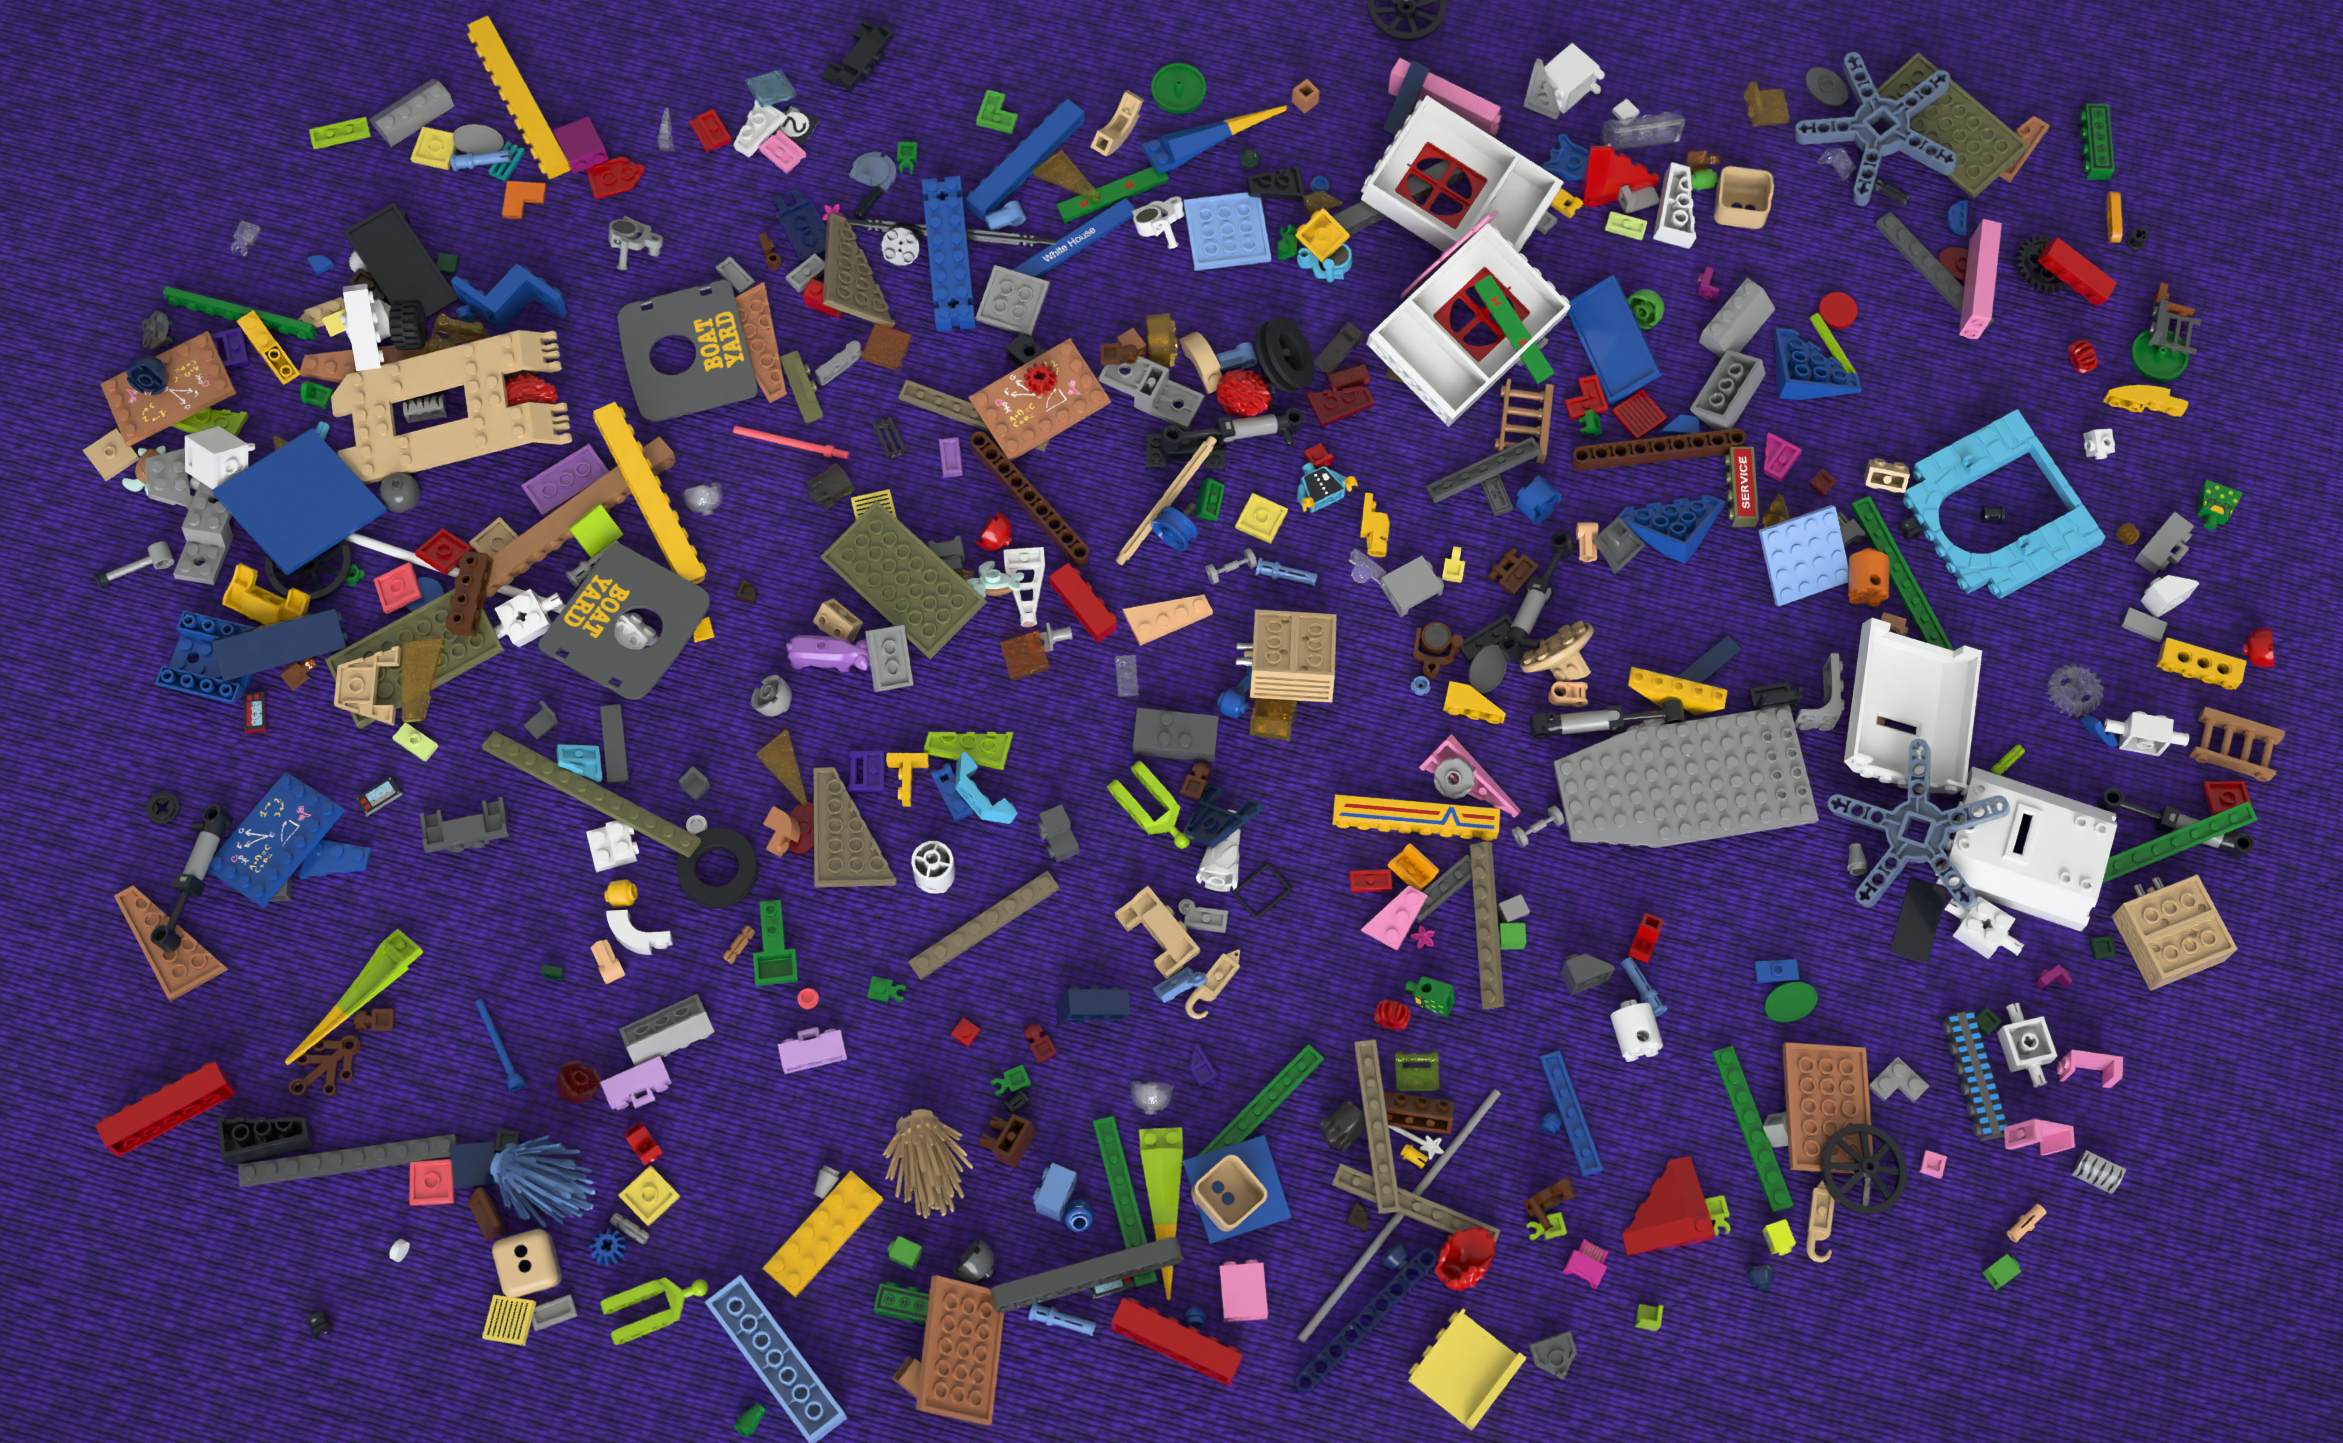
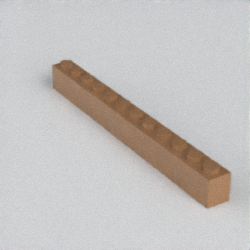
M657 437L643 447L644 452L642 454L645 459L648 458L653 468L651 471L654 476H658L662 471L670 469L676 462L674 452L660 437ZM615 467L492 555L491 558L494 561L485 598L493 596L499 588L510 584L517 575L525 573L531 565L542 561L549 552L560 548L563 542L569 538H574L568 528L596 504L600 503L608 513L613 506L624 502L632 492L619 467Z

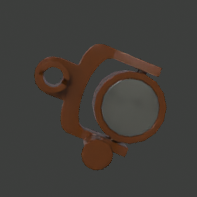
M1440 622L1427 624L1423 628L1422 634H1420L1421 628L1417 627L1413 659L1424 663L1422 673L1428 680H1433L1438 676L1440 666L1452 664L1454 655L1458 654L1459 647L1463 643V638L1460 635L1453 633V637H1451L1450 629ZM1419 639L1422 649L1430 655H1441L1448 650L1451 643L1450 654L1445 657H1433L1423 654L1418 649Z
M1566 1177L1553 1186L1547 1187L1529 1199L1522 1201L1530 1217L1535 1215L1544 1228V1233L1555 1227L1550 1223L1545 1213L1560 1205L1564 1198L1565 1201H1568L1578 1195L1574 1190V1184L1570 1177Z

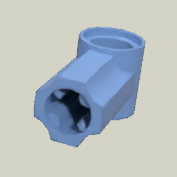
M1010 201L1002 209L986 214L985 220L989 230L994 231L1008 225L1019 226L1026 221V217L1019 202Z
M1250 342L1242 343L1234 350L1216 354L1221 372L1240 366L1242 368H1250L1258 362Z

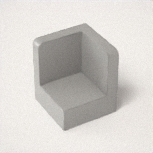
M1522 894L1499 903L1497 907V912L1503 923H1514L1516 919L1530 913Z
M1787 1112L1769 1114L1763 1129L1771 1147L1788 1146Z

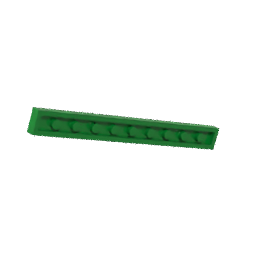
M1868 496L1853 502L1851 508L1872 547L1878 552L1888 555L1889 578L1924 642L1954 651L1871 497Z

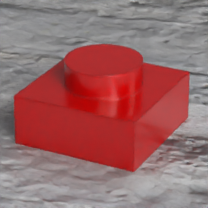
M962 1018L951 1033V1037L969 1048L981 1030L965 1018Z

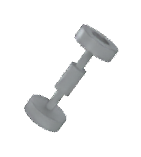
M1250 548L1244 550L1245 559L1225 564L1223 568L1215 570L1212 564L1205 566L1210 582L1212 584L1218 583L1219 573L1224 571L1227 573L1237 569L1239 565L1246 562L1251 569L1257 567L1253 551Z
M1554 805L1548 808L1550 815L1548 819L1536 822L1527 831L1524 832L1519 826L1513 828L1512 834L1518 845L1521 847L1528 844L1526 835L1532 832L1536 833L1546 827V824L1551 821L1557 826L1564 824L1565 820L1561 811Z

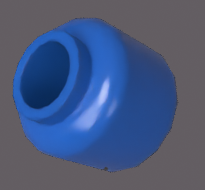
M1228 689L1226 692L1223 691L1221 693L1217 706L1220 707L1219 709L1222 714L1236 719L1241 714H1246L1249 703L1246 702L1247 698L1244 693Z
M1077 1199L1065 1206V1224L1070 1230L1082 1232L1091 1226L1093 1221L1092 1210L1086 1201Z

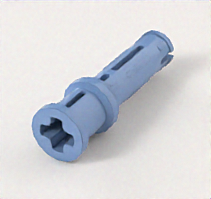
M508 149L474 154L473 152H467L465 155L451 154V165L454 171H458L460 168L474 169L476 165L511 162V157H503L504 155H511Z
M1259 558L1255 575L1263 574L1271 576L1272 579L1280 577L1315 586L1317 573L1281 566L1279 562L1272 563Z
M1629 957L1622 961L1621 965L1641 995V1002L1651 1004L1654 1017L1663 1014L1668 1008L1666 1005L1663 1006L1657 996L1658 992L1650 987L1633 958Z
M1038 1303L1032 1305L1029 1314V1320L1031 1321L1033 1319L1042 1321L1047 1326L1056 1324L1093 1336L1096 1322L1059 1312L1054 1306L1049 1308ZM1065 1320L1072 1321V1322H1075V1323H1078V1324H1082L1083 1326H1079V1325H1076V1324H1072V1323L1066 1322Z

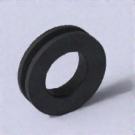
M1282 316L1261 324L1255 336L1256 350L1259 361L1272 383L1286 393H1292L1310 385L1315 372L1314 360L1309 344L1300 329L1291 320ZM1279 342L1285 349L1289 348L1291 367L1281 353Z
M710 828L695 834V836L701 839L700 845L689 858L679 853L677 859V875L686 895L695 903L712 909L727 908L742 901L752 891L758 876V863L750 843L741 834L726 828ZM714 850L728 851L738 860V872L735 878L728 884L720 887H711L704 884L696 874L700 859L706 853Z

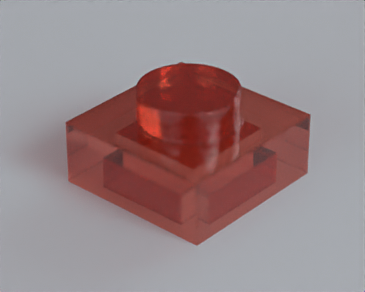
M1822 469L1810 481L1809 486L1825 497L1838 481Z

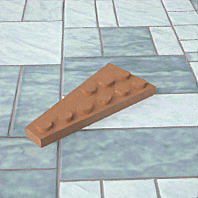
M762 282L735 297L755 380L769 403H772L786 395L787 392L766 286Z
M430 341L425 342L423 349L397 350L394 345L378 347V350H382L384 362H380L381 366L428 354L431 346ZM353 350L305 355L299 371L300 375L304 377L341 383L347 374L358 372L356 370Z

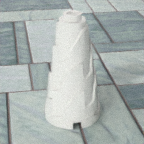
M1236 830L1216 847H1207L1197 871L1196 879L1199 884L1203 880L1206 882L1205 888L1222 892L1230 891L1231 886L1234 889L1237 887L1239 880L1238 849L1241 830Z

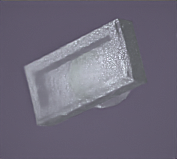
M1354 548L1350 553L1349 562L1355 565L1352 569L1353 579L1358 583H1365L1372 578L1380 584L1381 577L1386 575V571L1359 550Z

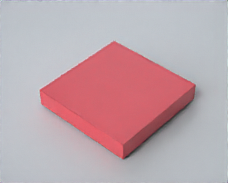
M410 562L373 579L383 611L386 614L423 597L413 565Z
M450 1159L410 1162L409 1204L411 1206L454 1203L455 1189H453Z

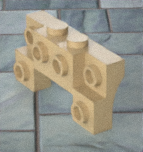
M1147 886L1131 901L1116 911L1115 917L1127 932L1140 923L1144 925L1165 951L1154 960V965L1167 980L1182 969L1185 963L1199 954L1200 948L1187 934V928L1183 922H1178L1173 917L1175 915L1173 910L1168 905L1164 906L1150 887Z

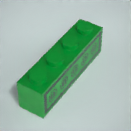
M2086 104L2083 111H2080L2079 122H2082L2080 137L2084 143L2082 145V155L2085 156L2083 171L2086 172V179L2109 180L2114 172L2109 104Z
M886 1282V1285L880 1284L874 1306L876 1314L926 1325L930 1291L928 1294L920 1293V1289L914 1287L902 1289L898 1288V1284Z

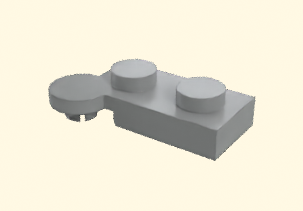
M1184 899L1179 903L1178 910L1185 916L1184 925L1186 928L1220 933L1226 932L1228 911L1202 907L1195 908L1193 901L1189 899Z

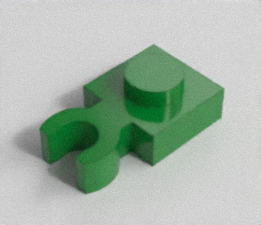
M898 142L897 161L901 162L899 165L900 174H903L904 168H909L910 174L914 173L913 163H917V142Z
M1288 224V230L1283 227L1280 229L1282 239L1278 241V258L1282 261L1297 255V238L1294 236L1296 228L1291 224Z
M872 976L867 997L868 999L889 1002V998L893 997L897 1002H904V997L898 996L897 993L899 991L906 992L907 988L904 985L893 987V980Z
M1023 1065L1003 1072L1005 1079L996 1078L991 1081L992 1086L996 1084L1001 1085V1089L995 1092L996 1096L1003 1095L1006 1089H1010L1012 1094L1019 1089L1022 1090L1031 1086Z

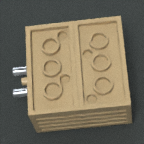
M1255 610L1253 644L1237 643V650L1250 651L1244 652V658H1236V665L1252 666L1250 698L1332 702L1335 678L1337 614Z
M2198 875L2164 887L2160 878L2156 877L2152 881L2157 891L2151 887L2146 890L2148 892L2147 895L2141 884L2135 885L2134 889L2139 898L2124 903L2111 916L2150 991L2222 963L2237 950L2233 939Z

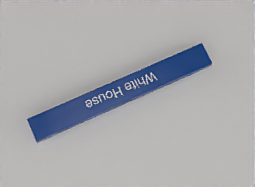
M1127 198L1123 199L1058 240L1056 245H1050L1020 264L1013 271L1035 278L1042 276L1133 218L1132 211L1136 209Z

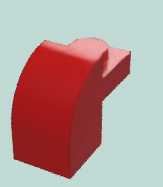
M1645 912L1628 955L1648 963L1664 920Z
M641 1121L622 1133L644 1166L655 1161L663 1154Z

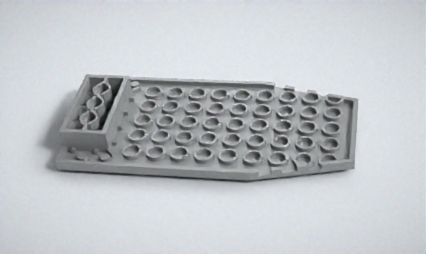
M1790 705L1633 729L1554 761L1553 764L1570 841L1587 843L1605 842L1613 845L1630 844L1629 846L1644 845L1658 848L1816 823L1819 820Z

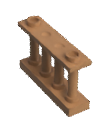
M1507 379L1506 385L1501 387L1500 397L1504 398L1500 436L1495 440L1494 450L1500 452L1503 449L1518 444L1504 441L1505 431L1536 435L1535 437L1539 438L1538 445L1542 451V454L1537 456L1536 463L1544 464L1547 455L1554 385L1546 384L1545 390L1541 392L1510 389L1511 379ZM1509 397L1539 400L1543 405L1539 410L1511 407L1508 406ZM1507 414L1535 417L1537 420H1541V423L1537 428L1506 424Z
M2204 707L2199 713L2197 720L2205 725L2200 747L2196 746L2191 751L2189 757L2194 758L2200 763L2207 762L2253 776L2259 781H2270L2276 775V770L2268 768L2273 745H2278L2281 742L2285 731ZM2214 726L2225 731L2220 753L2208 750ZM2234 732L2245 737L2240 759L2228 756ZM2253 739H2258L2265 743L2260 766L2248 762Z

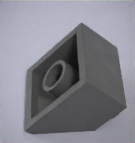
M1573 954L1567 958L1560 973L1571 996L1609 981L1615 968L1613 965L1590 955L1582 954L1579 956L1578 954Z

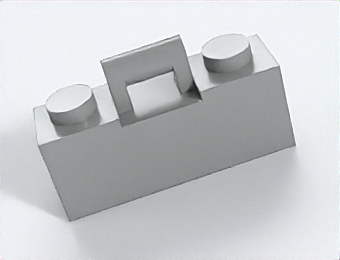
M2174 512L2140 552L2135 561L2153 574L2159 569L2163 571L2170 561L2177 564L2189 550L2185 543L2193 535L2190 531L2194 525ZM2174 547L2178 549L2175 554L2170 552Z

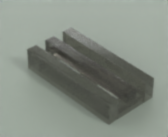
M888 417L885 421L884 419L880 420V423H873V428L887 459L906 453L905 446L891 417ZM887 425H890L900 450H897ZM879 428H883L892 447V453H890Z

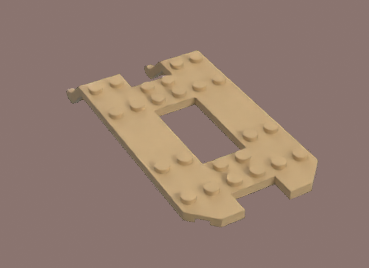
M517 330L385 364L381 368L347 374L331 396L333 415L336 418L352 414L356 446L339 450L338 456L367 485L382 481L391 473L402 472L410 474L532 442L559 445L572 442V435L570 433L557 435V432L570 429V423H567L569 422V416L561 415L554 417V414L568 411L567 403L544 404L527 402L508 407L504 379L505 374L520 370L549 373L560 371L562 369L561 362H546V360L558 359L560 357L559 345L557 343L544 345V342L557 340V332L541 333ZM464 385L468 418L396 436L392 403Z

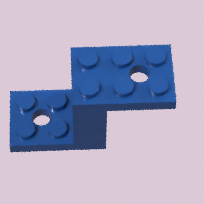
M517 263L487 295L480 289H474L471 283L464 278L460 279L455 276L451 280L458 300L465 305L472 306L474 312L501 331L509 325L532 299H535L562 319L568 314L565 307L566 304L562 298L563 294L554 287L552 289L548 286L543 278L535 277L530 269L525 266L521 267Z

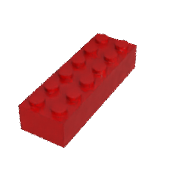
M209 1062L202 1065L200 1070L183 1075L179 1081L164 1085L155 1094L145 1095L138 1103L123 1107L120 1110L121 1112L102 1118L100 1123L95 1126L105 1147L117 1157H120L233 1097L237 1093L227 1073L216 1062Z
M1129 1297L1128 1300L1122 1298L1111 1321V1330L1223 1384L1231 1386L1243 1357L1239 1349L1231 1345L1225 1347L1219 1344L1220 1340L1215 1337L1208 1336L1206 1338L1200 1335V1331L1194 1327L1188 1326V1328L1179 1325L1180 1321L1173 1317L1164 1318L1160 1316L1158 1310L1152 1307H1148V1309L1141 1307V1303Z

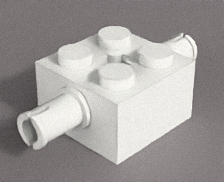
M529 589L494 608L501 620V624L494 627L498 638L508 635L514 645L521 647L545 634L552 625L548 611L563 604L559 594L556 592L554 595L541 601L537 593Z
M2137 711L2132 712L2124 722L2106 719L2104 723L2105 732L2120 734L2119 749L2160 756L2171 743L2186 746L2189 741V734L2173 731L2174 719H2168L2163 715L2152 716L2147 715L2145 712Z
M1980 896L1977 898V903L1972 909L1965 910L1961 908L1954 899H1951L1944 909L1961 919V923L1953 937L1987 959L1992 956L1998 946L2002 945L2015 955H2018L2024 946L2023 943L2008 935V930L2015 921V918Z
M2019 1003L2008 1005L2006 1009L2012 1024L2003 1026L1997 1032L2010 1072L2026 1069L2030 1073L2033 1087L2043 1086L2047 1084L2041 1066L2051 1063L2057 1057L2044 1017L2024 1020Z

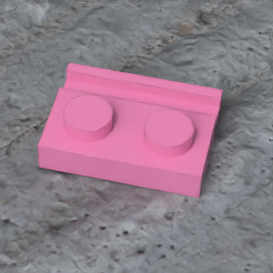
M780 130L759 147L760 151L786 174L800 163L802 158L806 157V152Z

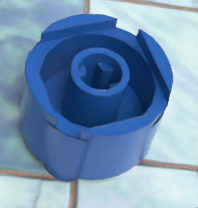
M1538 475L1527 488L1523 487L1518 491L1517 496L1519 498L1516 507L1533 523L1535 521L1540 523L1554 511L1552 507L1555 502L1557 504L1560 503L1562 495L1547 480Z

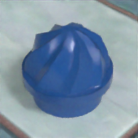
M1548 1113L1541 1118L1539 1127L1545 1132L1555 1135L1556 1131L1560 1130L1561 1119L1556 1113Z
M1191 1307L1187 1310L1184 1321L1187 1327L1191 1326L1200 1329L1204 1326L1206 1316L1199 1307Z

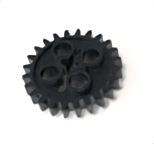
M2041 235L2036 239L2031 237L2030 240L2026 239L2020 245L2014 255L2016 258L2013 262L2017 264L2014 270H2020L2017 277L2023 276L2021 282H2028L2027 288L2034 286V292L2041 289L2042 294L2048 291L2051 295L2054 291L2059 293L2061 289L2065 290L2069 285L2060 280L2050 270L2042 267L2040 271L2034 273L2040 266H2043L2037 260L2046 244L2050 241L2048 236L2044 240Z

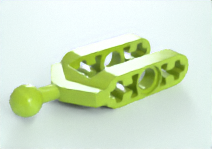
M1141 761L1136 762L1130 767L1133 774L1167 811L1155 822L1118 780L1115 779L1107 785L1112 796L1149 835L1170 832L1178 848L1184 849L1188 847L1190 839L1186 838L1175 827L1180 806Z
M664 1277L600 1302L603 1314H610L666 1292L671 1307L669 1310L613 1331L611 1337L614 1345L628 1342L680 1320L685 1298L692 1295H705L708 1291V1284L705 1280L698 1279L692 1283L691 1287L681 1290Z

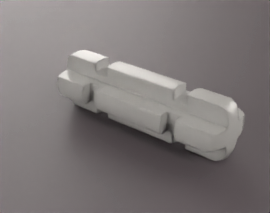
M615 1213L610 1219L612 1225L619 1227L621 1231L632 1238H636L641 1244H645L650 1237L646 1231L640 1230V1227L624 1219L618 1213Z

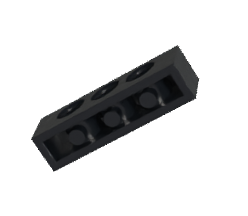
M1020 333L1006 347V357L1018 367H1021L1048 350L1043 347L1040 348L1031 336ZM1029 353L1034 354V355L1031 356V357L1026 356V354H1029Z

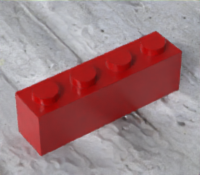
M2058 237L2046 244L2037 260L2044 268L2053 272L2060 280L2066 282L2074 291L2083 295L2090 303L2096 306L2109 299L2117 284L2116 281Z
M1067 563L1049 576L1051 587L1097 643L1117 630L1116 616L1111 611L1108 612L1106 610L1103 600L1093 594V588L1088 582H1084L1081 579V574L1076 567L1072 568Z

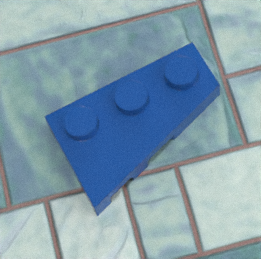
M320 840L303 860L299 877L300 879H307L311 876L319 875L321 877L332 873H350L367 870L372 849Z

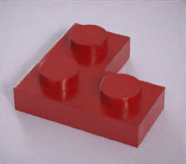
M1597 374L1579 378L1577 383L1582 396L1567 399L1564 402L1570 420L1585 416V412L1593 410L1597 414L1608 411Z

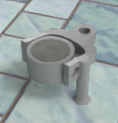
M624 216L623 219L614 220L609 225L608 240L611 243V247L620 248L618 269H628V249L641 250L646 246L648 247L647 253L649 255L658 256L660 254L663 237L651 233L649 225L642 224L627 216ZM638 232L643 233L641 237L638 238Z

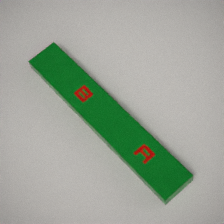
M1150 167L1056 204L1057 210L1064 223L1122 201L1125 198L1169 182V177L1166 172L1158 174L1154 167Z
M1490 274L1474 284V288L1517 353L1532 337ZM1535 342L1519 356L1537 385L1555 374Z

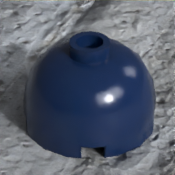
M146 355L136 358L126 373L128 374L127 381L132 388L143 394L145 391L152 392L150 395H157L164 391L169 378L167 366L158 358Z

